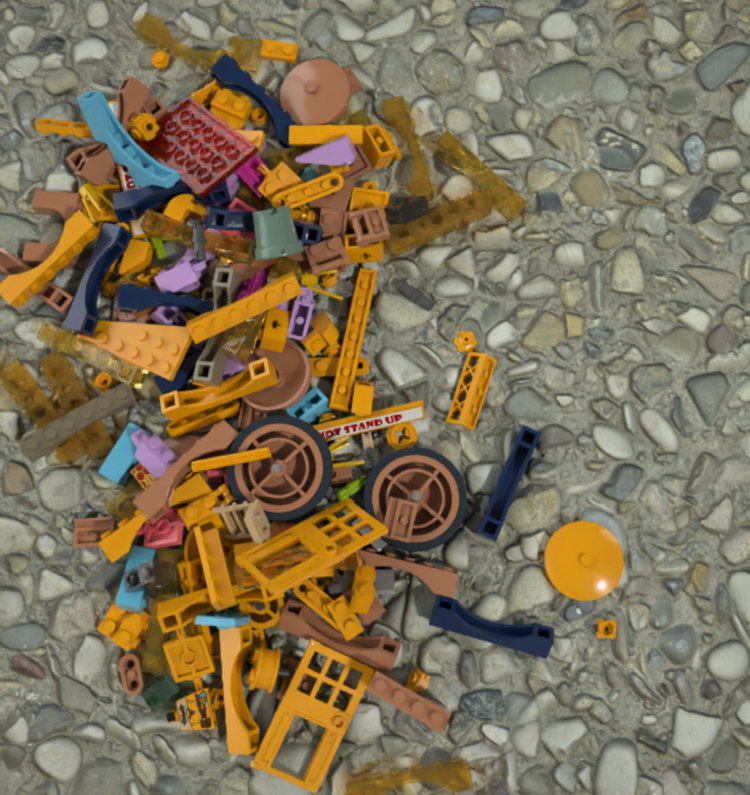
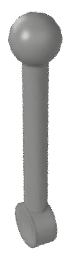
M134 406L130 408L131 413L126 421V424L120 436L116 438V442L119 440L124 430L131 422L134 414L138 412L137 407Z

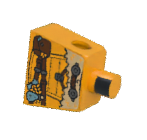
M211 686L176 701L177 709L167 711L168 723L179 721L181 730L213 729L218 726L215 708L213 707V697L211 696Z

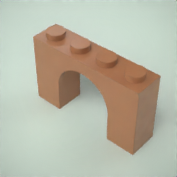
M34 190L32 208L37 214L60 216L66 222L78 210L83 212V202L81 201L82 197L78 193ZM61 237L55 242L48 244L25 242L22 260L28 266H39L54 252ZM77 255L70 260L67 266L61 269L73 270V265L77 261Z
M375 669L367 685V691L439 733H442L451 715L448 708L430 697L427 699L415 693L381 669Z

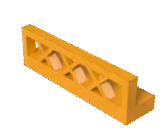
M468 352L446 423L462 426L469 431L475 430L497 362L487 353ZM473 358H479L477 364L472 367ZM472 375V381L466 385V379ZM466 392V399L460 402L461 395ZM460 410L459 420H454L455 413Z
M200 526L194 527L211 604L217 611L237 605L218 528L203 532Z
M201 558L177 563L184 595L199 591L203 582L206 583L204 571L201 576L196 573L195 565L202 563ZM214 609V610L211 611V613H212V612L220 613V610L217 611L216 609ZM196 619L190 622L192 633L196 634L204 631L207 642L219 637V628H217V632L210 634V625L195 624Z

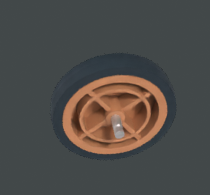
M285 415L265 417L247 426L235 439L229 454L269 447L271 449V458L227 466L228 483L237 501L243 504V501L254 503L255 500L259 499L265 515L270 521L293 520L313 510L326 495L333 472L332 456L322 435L309 423L296 417Z
M418 447L404 448L387 455L373 468L364 487V511L383 525L390 496L419 503L409 543L380 537L387 544L400 550L422 552L441 546L457 532L466 513L467 492L461 474L446 457L430 449Z

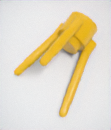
M89 183L80 187L81 201L85 205L89 218L93 223H95V219L88 203H93L95 208L101 212L102 209L97 203L99 196L114 208L113 203L98 188L94 189Z
M337 269L321 272L320 275L315 277L312 271H303L301 278L302 286H307V288L320 294L343 300L341 296L314 287L318 285L319 277L327 276L325 274L337 273Z
M345 436L328 446L332 461H334L332 453L349 445V442L343 443L349 439V436ZM365 461L333 463V468L361 465Z

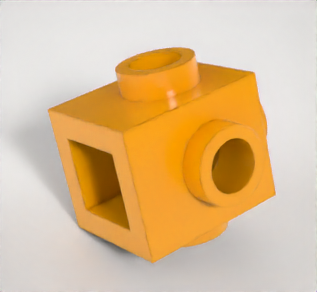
M148 113L134 114L125 125L131 135L137 140L150 141L159 130L156 119Z

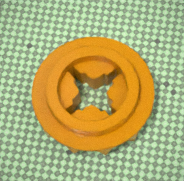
M410 422L390 426L387 430L389 445L395 450L412 448L417 441L416 428ZM406 429L405 436L409 439H403L398 443L399 437L396 434H401Z

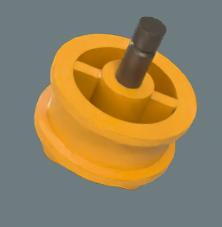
M284 597L268 602H241L239 605L240 614L250 616V623L253 628H270L279 622L286 602Z
M259 644L255 651L251 652L249 663H252L251 671L247 672L245 684H249V690L253 691L254 688L266 690V693L270 694L274 688L277 676L292 679L295 670L279 667L280 648L276 647L275 650L264 648L263 644Z

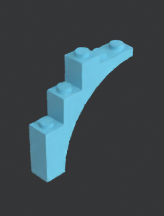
M90 90L77 98L95 140L107 143L115 163L127 166L135 186L144 188L157 185L170 188L181 179L178 171L157 162L136 144L117 120L103 92Z

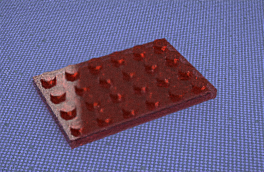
M189 95L156 121L159 130L152 140L134 139L136 144L157 162L178 171L181 177L179 181L201 199L206 197L259 152L256 145Z

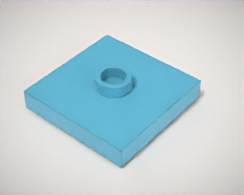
M212 612L198 615L195 624L229 629V627L250 624V616Z

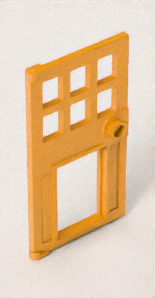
M348 497L235 557V560L241 568L244 567L275 598L325 568L337 564L347 558L348 555L389 533L386 526L357 506ZM344 509L350 511V513L339 519L334 516ZM356 517L361 520V522L352 527H348L345 524ZM325 519L332 522L321 529L314 526ZM367 526L373 529L364 536L356 533ZM336 528L343 531L332 538L325 535ZM347 537H351L354 540L344 547H340L337 544ZM299 542L315 555L272 580H269L255 567Z
M310 638L309 644L250 766L260 771H266L316 794L375 669ZM315 651L327 656L320 673L308 668ZM332 660L345 665L338 681L325 676ZM350 668L362 672L355 689L343 684ZM304 673L317 678L310 694L297 689ZM322 682L334 686L327 703L315 698ZM340 690L352 694L345 711L333 706ZM295 715L326 728L303 778L272 765Z

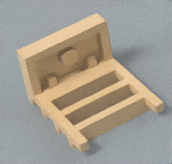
M259 499L255 500L254 503L243 501V504L239 505L236 502L232 503L231 506L221 504L220 507L212 509L213 514L221 513L231 533L226 534V540L252 537L255 545L258 546L271 539L272 528ZM240 510H243V511H244V513H245V517H244V518H243V516H242ZM230 511H232L242 533H239L229 513Z

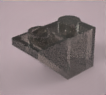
M425 195L395 197L384 207L389 225L406 224L430 213Z
M150 560L125 572L126 593L156 589L173 582L170 562Z

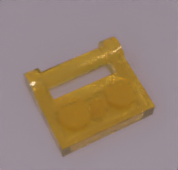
M232 36L228 56L233 57L243 71L246 70L250 75H257L258 58L263 40L260 38L248 39ZM249 47H252L251 62L249 66H246Z
M133 477L128 481L129 484L111 502L108 501L104 505L120 522L125 518L130 520L136 516L134 512L138 509L133 501L141 491H145ZM136 489L138 493L119 511L116 507Z

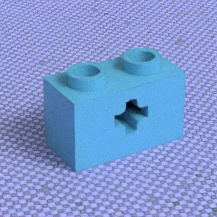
M314 387L298 403L287 409L286 412L288 416L296 417L312 425L321 415L331 409H329V401L317 387Z

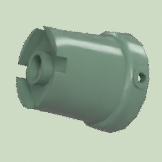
M290 206L252 212L256 248L254 250L256 260L274 259L304 251L303 243L299 240Z

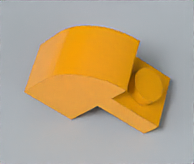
M181 194L169 202L163 215L167 222L184 229L190 216L204 221L206 206L197 203L193 195Z
M321 311L310 321L309 326L313 331L301 343L310 355L314 357L326 345L332 347L336 343L339 331L329 316Z

